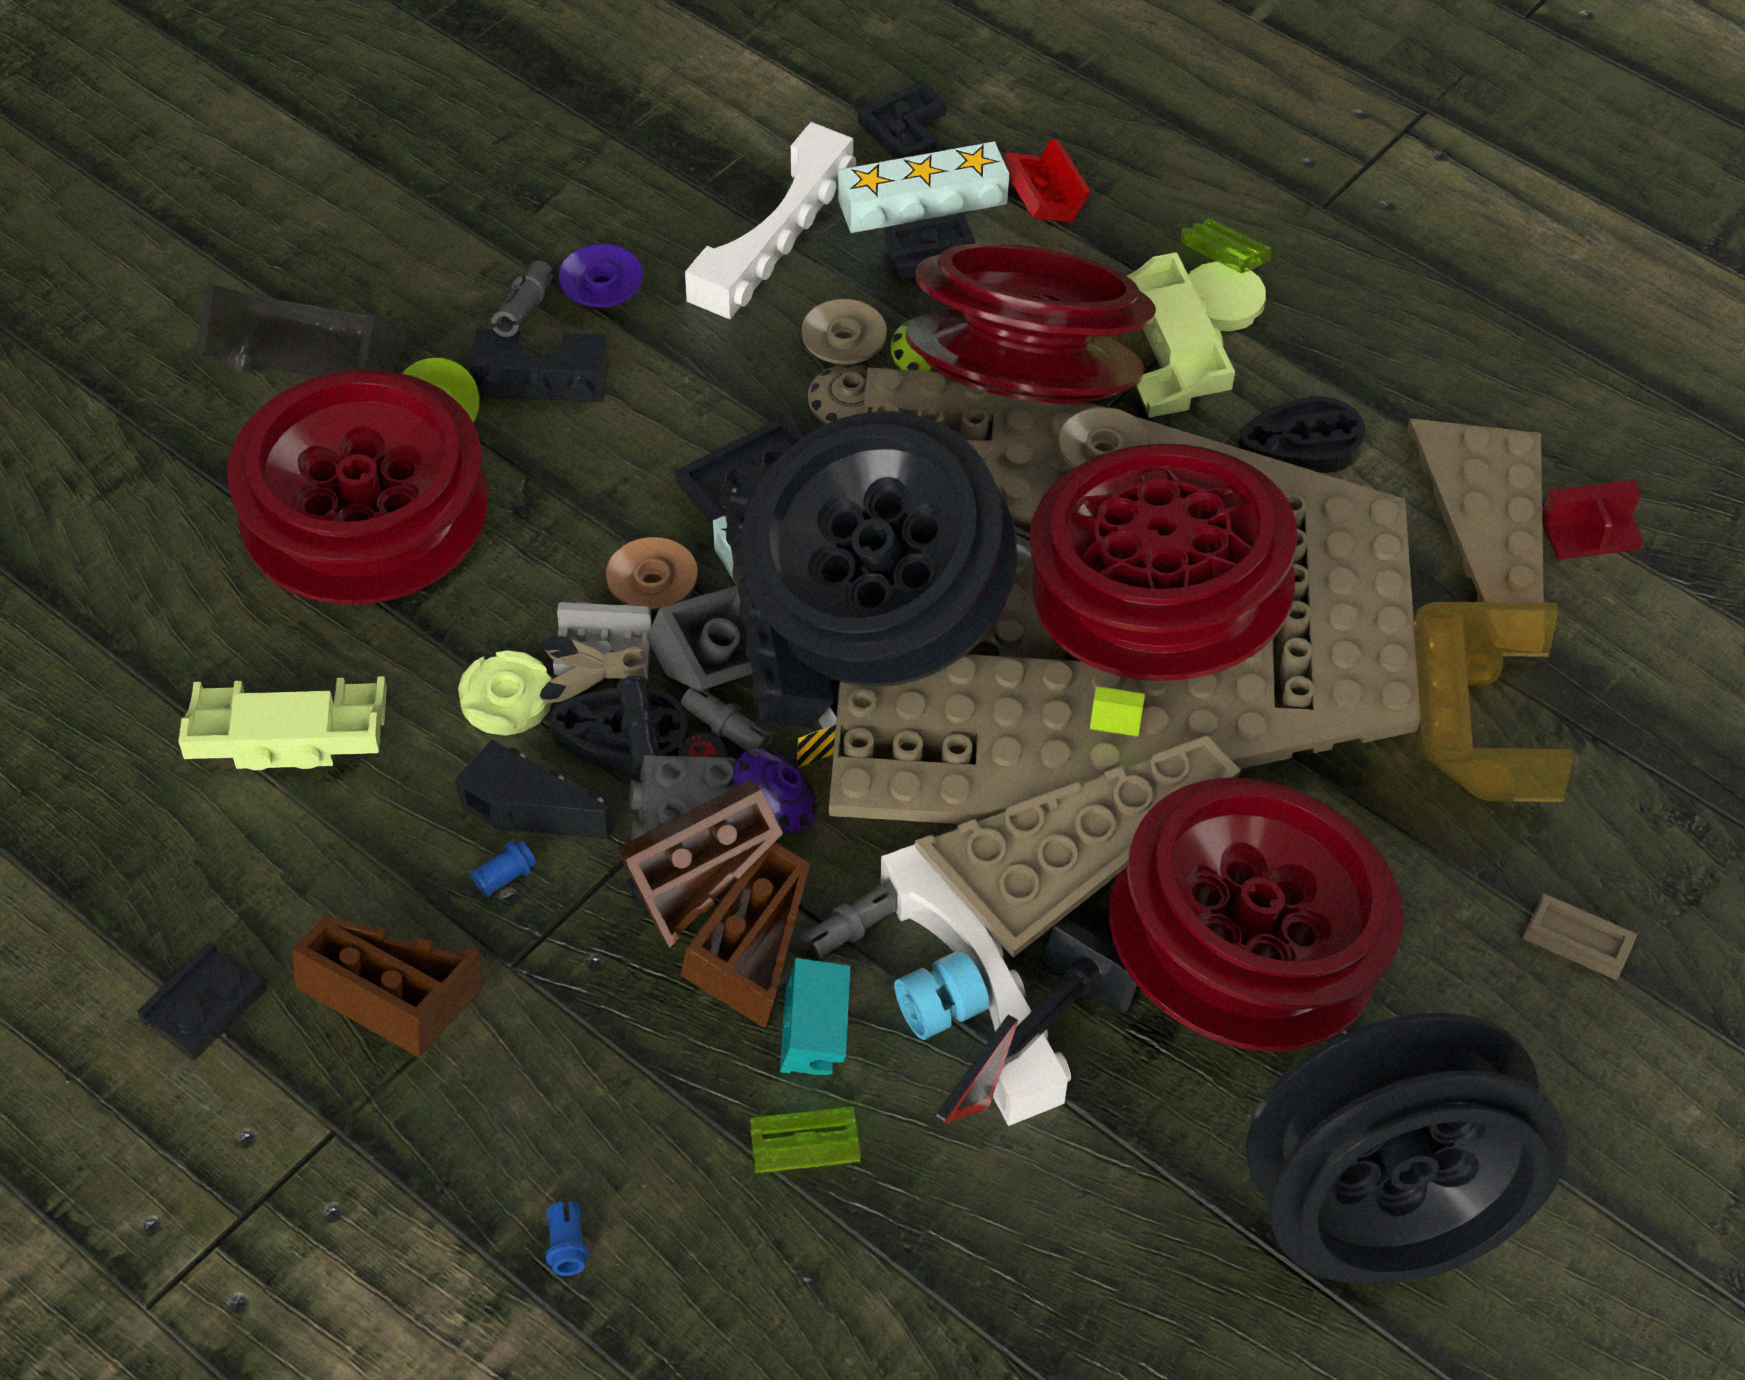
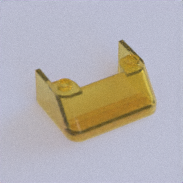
M1432 602L1422 606L1415 615L1414 631L1421 717L1419 724L1421 751L1428 761L1478 799L1485 801L1564 802L1574 759L1573 749L1473 748L1468 685H1488L1499 679L1503 670V656L1549 657L1558 615V603Z

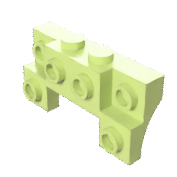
M1178 253L1154 256L1139 269L1127 275L1136 283L1139 290L1152 300L1156 307L1154 321L1144 328L1143 331L1161 369L1143 374L1142 380L1135 386V390L1148 418L1189 410L1191 398L1232 390L1235 370L1223 348L1222 334L1218 327H1213L1208 317L1207 303L1203 297H1198Z
M385 676L377 677V683L345 684L344 678H337L333 703L330 691L244 693L242 681H234V688H203L201 682H194L189 709L181 719L179 745L184 759L233 758L236 769L248 768L251 770H264L275 767L310 769L316 766H333L334 754L379 753L381 725H384L387 686Z

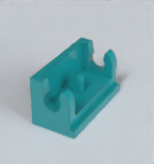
M795 958L785 982L780 1061L781 1073L790 1074L792 1071L814 1075H830L833 1073L832 1062H844L847 1050L850 966Z

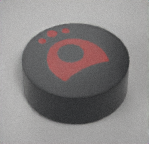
M696 733L683 740L678 749V756L726 758V747L722 740L713 734Z

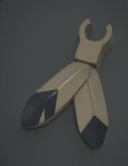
M563 636L549 637L542 643L544 650L552 659L574 667L550 680L541 690L540 698L547 703L567 700L605 678L606 675L608 679L627 678L630 676L645 677L644 671L639 664L634 667H628L633 661L639 660L644 662L646 660L643 650L639 647H629L623 651L607 652L604 655L590 646Z

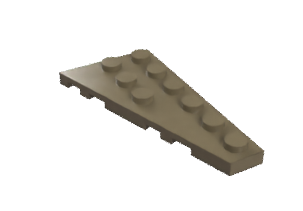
M1410 418L1407 432L1411 441L1416 442L1420 452L1419 461L1423 471H1428L1433 483V496L1454 546L1458 545L1463 556V569L1466 576L1472 578L1478 593L1477 603L1494 644L1540 649L1544 640L1541 433Z
M1206 735L1153 754L1151 759L1124 769L1120 766L1106 771L1100 778L1083 784L1076 782L1009 806L1005 812L977 822L976 819L962 823L958 825L956 830L936 837L929 835L915 840V848L1014 958L1127 867L1133 836L1141 820L1158 801L1171 792L1196 782L1217 778H1239L1241 770Z

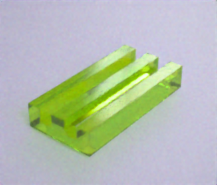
M1211 218L1204 220V225L1198 222L1193 225V229L1189 227L1182 229L1181 243L1240 273H1245L1270 261L1271 247Z
M854 1106L749 1118L755 1174L860 1162V1146ZM843 1125L846 1127V1130L822 1133L808 1131L795 1133L794 1136L763 1139L762 1137L763 1134Z

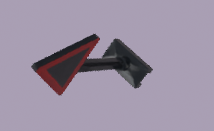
M1066 917L1056 923L1042 962L1062 974L1064 980L1018 1026L1016 1018L1009 1014L1006 1016L937 1112L935 1118L946 1124L987 1109L991 1103L1003 1068L1008 1063L1019 1058L1079 996H1085L1091 992L1124 1014H1127L1137 1002L1138 996L1135 995L1138 985L1124 967L1115 947Z

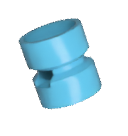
M961 950L935 961L932 964L931 972L920 968L897 979L894 983L900 1009L912 1031L922 1040H926L950 1028L952 1018L963 1022L989 1009L988 992L981 974L972 959Z

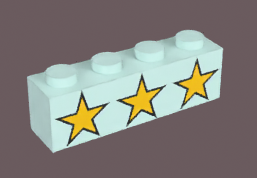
M989 142L838 170V202L850 232L855 233L1006 205L1009 172L996 143Z

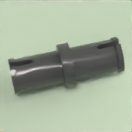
M690 687L681 700L684 710L689 711L712 727V734L718 738L724 739L726 737L745 751L757 748L768 750L774 735L744 716L742 708L734 702L727 704L707 689L699 691Z
M878 884L873 890L849 905L842 903L832 910L831 917L799 935L803 951L807 952L813 947L814 951L808 957L811 960L820 961L825 955L845 942L855 943L864 936L867 928L897 911L893 895L890 894L882 899L881 896L887 893L888 889Z

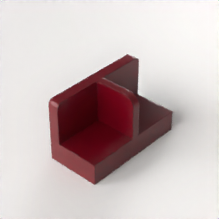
M1628 480L1550 490L1542 512V525L1555 557L1562 560L1639 550L1643 544V539L1633 518L1641 495L1636 481Z

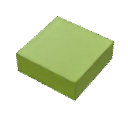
M1096 686L1090 729L1138 737L1145 694Z

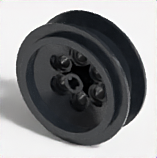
M876 411L844 417L810 432L793 444L769 468L754 491L746 510L740 538L742 574L750 597L769 625L787 640L791 652L802 663L821 675L843 683L868 687L893 686L920 680L947 668L973 649L989 632L1006 605L1012 590L1018 558L1017 537L1010 510L997 489L989 468L979 453L967 440L945 425L923 416L895 411ZM901 509L895 517L885 519L890 511ZM856 528L850 537L841 538L847 530ZM937 533V536L929 543H920L926 535ZM845 571L849 572L845 579L833 583L834 578L838 574ZM929 577L927 583L922 587L912 588L914 582L918 579ZM885 596L880 605L868 608L869 603L873 599Z
M1422 1013L1382 1020L1350 1031L1314 1050L1287 1071L1267 1093L1252 1119L1246 1142V1156L1251 1175L1261 1193L1269 1200L1271 1227L1284 1253L1297 1265L1318 1276L1335 1281L1358 1284L1398 1283L1428 1278L1461 1267L1490 1252L1525 1225L1547 1201L1562 1175L1568 1149L1567 1134L1563 1121L1555 1106L1539 1091L1538 1075L1525 1047L1507 1030L1494 1023L1477 1017L1452 1013Z

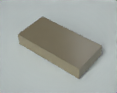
M1543 893L1523 939L1618 980L1638 934Z

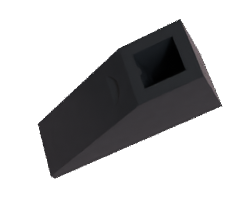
M491 740L455 779L460 806L498 829L608 839L612 834L609 806L601 797L593 792L585 793L569 784L558 772L551 769L546 771L530 762L518 749L513 747L506 748L494 740Z

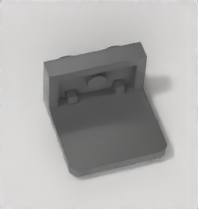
M644 755L639 780H631L630 809H638L639 820L633 821L632 840L734 788L733 771L737 759Z

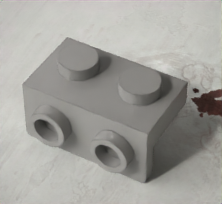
M588 602L558 603L557 617L559 628L557 636L576 640L600 651L604 655L607 652H617L629 647H639L643 650L646 660L644 662L639 660L633 661L628 667H634L639 664L644 671L646 680H648L652 647L647 640V635L653 624L650 607L632 604H591ZM553 660L554 675H561L574 668Z

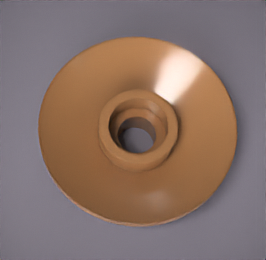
M660 537L641 538L623 545L612 555L606 568L607 586L617 601L623 605L632 604L650 607L652 612L659 611L661 607L686 600L693 592L698 579L697 564L691 552L673 540Z

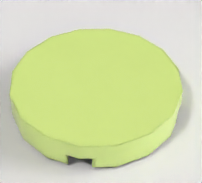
M1216 261L1202 264L1188 274L1198 297H1203L1207 303L1208 317L1213 327H1218L1220 331L1244 329L1253 324L1254 319L1258 315L1260 317L1264 311L1266 288L1260 277L1249 268L1232 262Z
M500 651L496 652V657L486 660L483 656L474 661L462 674L458 687L462 713L471 725L490 734L504 736L517 734L536 726L549 713L552 703L544 702L540 698L541 690L551 680L546 667L540 660L524 652Z

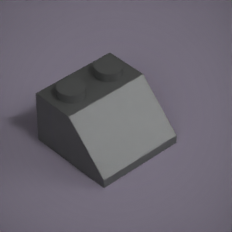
M737 585L659 608L647 635V640L668 677L700 691L753 674L751 661L746 656L747 638L744 621L739 616L740 598Z

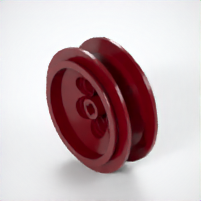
M1003 243L958 245L941 252L940 255L927 258L918 264L915 280L920 288L936 300L955 309L930 312L914 318L907 326L906 340L909 346L922 356L929 366L947 378L963 385L1004 397L1057 404L1101 401L1114 396L1118 392L1135 387L1142 380L1144 365L1141 359L1126 346L1104 335L1131 333L1148 327L1154 321L1156 307L1152 300L1139 290L1135 282L1119 271L1068 253Z
M366 369L341 371L318 376L286 389L265 403L250 417L235 439L228 461L227 479L229 492L238 513L241 537L252 561L269 579L284 589L302 597L325 603L344 605L373 604L407 596L435 583L452 571L469 554L483 530L488 510V491L481 469V445L479 435L470 416L453 397L439 387L422 379L398 372Z
M1147 444L1118 449L1092 458L1073 468L1054 483L1039 502L1033 515L1030 527V550L1035 566L1032 591L1038 617L1048 634L1065 651L1094 668L1118 676L1139 680L1175 681L1202 677L1226 670L1245 661L1263 649L1278 634L1291 612L1295 595V572L1292 563L1297 545V526L1293 510L1282 491L1270 478L1250 464L1220 451L1185 444Z
M1217 778L1196 782L1171 792L1158 801L1141 820L1131 842L1127 867L1116 876L1109 902V924L1117 953L1129 975L1143 993L1170 1017L1187 1028L1224 1044L1258 1051H1289L1311 1047L1328 1041L1351 1026L1362 1014L1372 997L1377 980L1385 973L1399 947L1403 931V908L1398 886L1382 855L1361 830L1336 810L1318 799L1284 785L1249 778Z

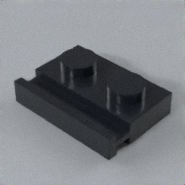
M964 213L884 228V241L893 264L898 269L900 281L915 278L916 268L923 260L940 255L944 250L954 246L975 243Z
M210 941L154 994L137 1013L142 1023L146 1026L149 1024L157 1031V1034L195 1061L267 988L263 978L228 953H222Z

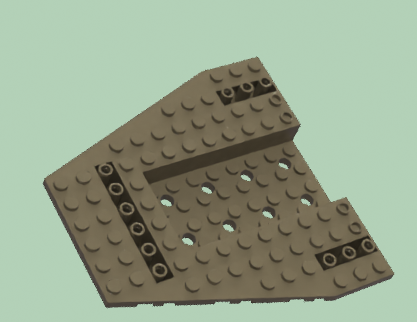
M867 368L863 413L876 411L911 413L939 422L955 431L967 440L986 463L995 480L997 489L1010 510L1014 526L1030 533L1033 515L1045 493L1063 475L1073 469L1064 460L1059 449V434L1062 426L1074 414L1082 410L1102 406L1092 403H1043L1004 397L963 385L936 371ZM1135 417L1147 429L1151 444L1199 446L1234 456L1260 470L1277 485L1287 498L1293 510L1297 526L1296 553L1292 563L1295 572V595L1291 612L1278 634L1263 649L1245 661L1226 670L1202 677L1175 681H1151L1127 678L1104 672L1082 661H1070V659L1075 657L1065 651L1048 634L1038 617L1034 605L1032 587L1035 567L1017 559L1012 590L999 618L983 639L962 658L931 676L900 685L868 687L840 682L829 816L962 824L976 819L978 822L1005 812L1009 806L1076 782L1083 784L1100 778L1106 771L1120 766L1124 769L1151 759L1153 754L1206 735L1239 769L1290 759L1293 752L1312 749L1313 753L1332 750L1335 743L1359 738L1362 743L1417 732L1421 717L1405 499ZM901 509L890 511L885 519L895 517ZM883 596L873 599L869 603L868 608L876 607ZM978 653H989V654H991V655H993V656L976 655V654H978ZM1096 686L1145 694L1138 737L1090 729Z

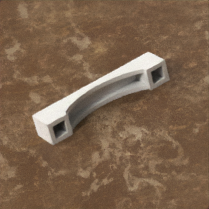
M810 122L791 145V176L795 178L785 198L769 217L750 232L720 247L712 248L706 246L685 271L687 302L727 319H731L741 306H746L759 283L770 277L776 262L783 254L787 255L791 251L795 239L803 229H808L812 225L815 215L824 204L831 202L838 187V170L856 166V158L853 156V138Z
M915 844L881 856V885L888 889L887 896L893 895L897 905V911L895 912L900 921L912 919L938 936L953 952L958 950L964 951L978 968L985 983L989 997V1011L995 1032L1008 1014L1018 1020V1026L1031 1013V1010L1024 999L1026 994L1023 982L1016 970H1008L1002 959L1003 948L990 931H987L981 921L917 851ZM1047 1030L1019 1058L1008 1063L1001 1071L993 1098L1008 1126L1065 1103L1067 1083L1071 1080V1073L1062 1053H1054L1049 1045Z

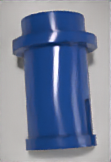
M522 840L515 844L509 841L505 844L504 851L479 868L472 870L470 875L480 892L488 898L492 893L521 874L526 877L531 874L530 868L537 863L533 854Z
M568 1201V1215L564 1219L563 1202H557L546 1210L551 1246L546 1252V1261L552 1266L554 1273L569 1276L577 1274L585 1268V1262L589 1259V1249L583 1244L581 1206L575 1202Z

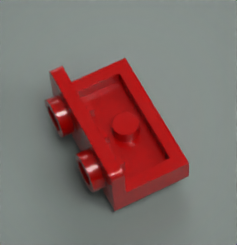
M1051 139L1041 156L1008 152L1003 160L1009 172L1011 185L1016 189L1027 207L1028 213L1033 218L1041 221L1073 222L1089 196L1090 189L1059 140Z

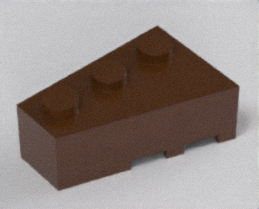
M748 780L618 847L617 850L660 936L670 948L681 937L679 934L701 912L704 914L715 903L713 900L735 878L739 879L783 832L762 789L753 781Z
M774 842L737 879L687 947L680 976L766 1029L810 863Z
M324 916L292 948L296 989L418 1057L427 1050L481 990L480 951L465 948L463 954L434 948V941L417 938L416 943L387 937V930Z

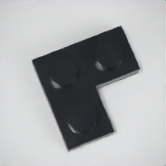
M921 81L859 109L858 123L894 159L934 153L937 149V140L923 125L945 116L946 102L927 83Z

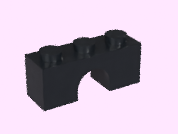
M477 329L470 364L471 376L476 382L480 397L604 402L609 368L607 336L601 334L563 333L561 346L556 352L544 357H534L523 352L520 331H517L513 336L502 337L493 329Z

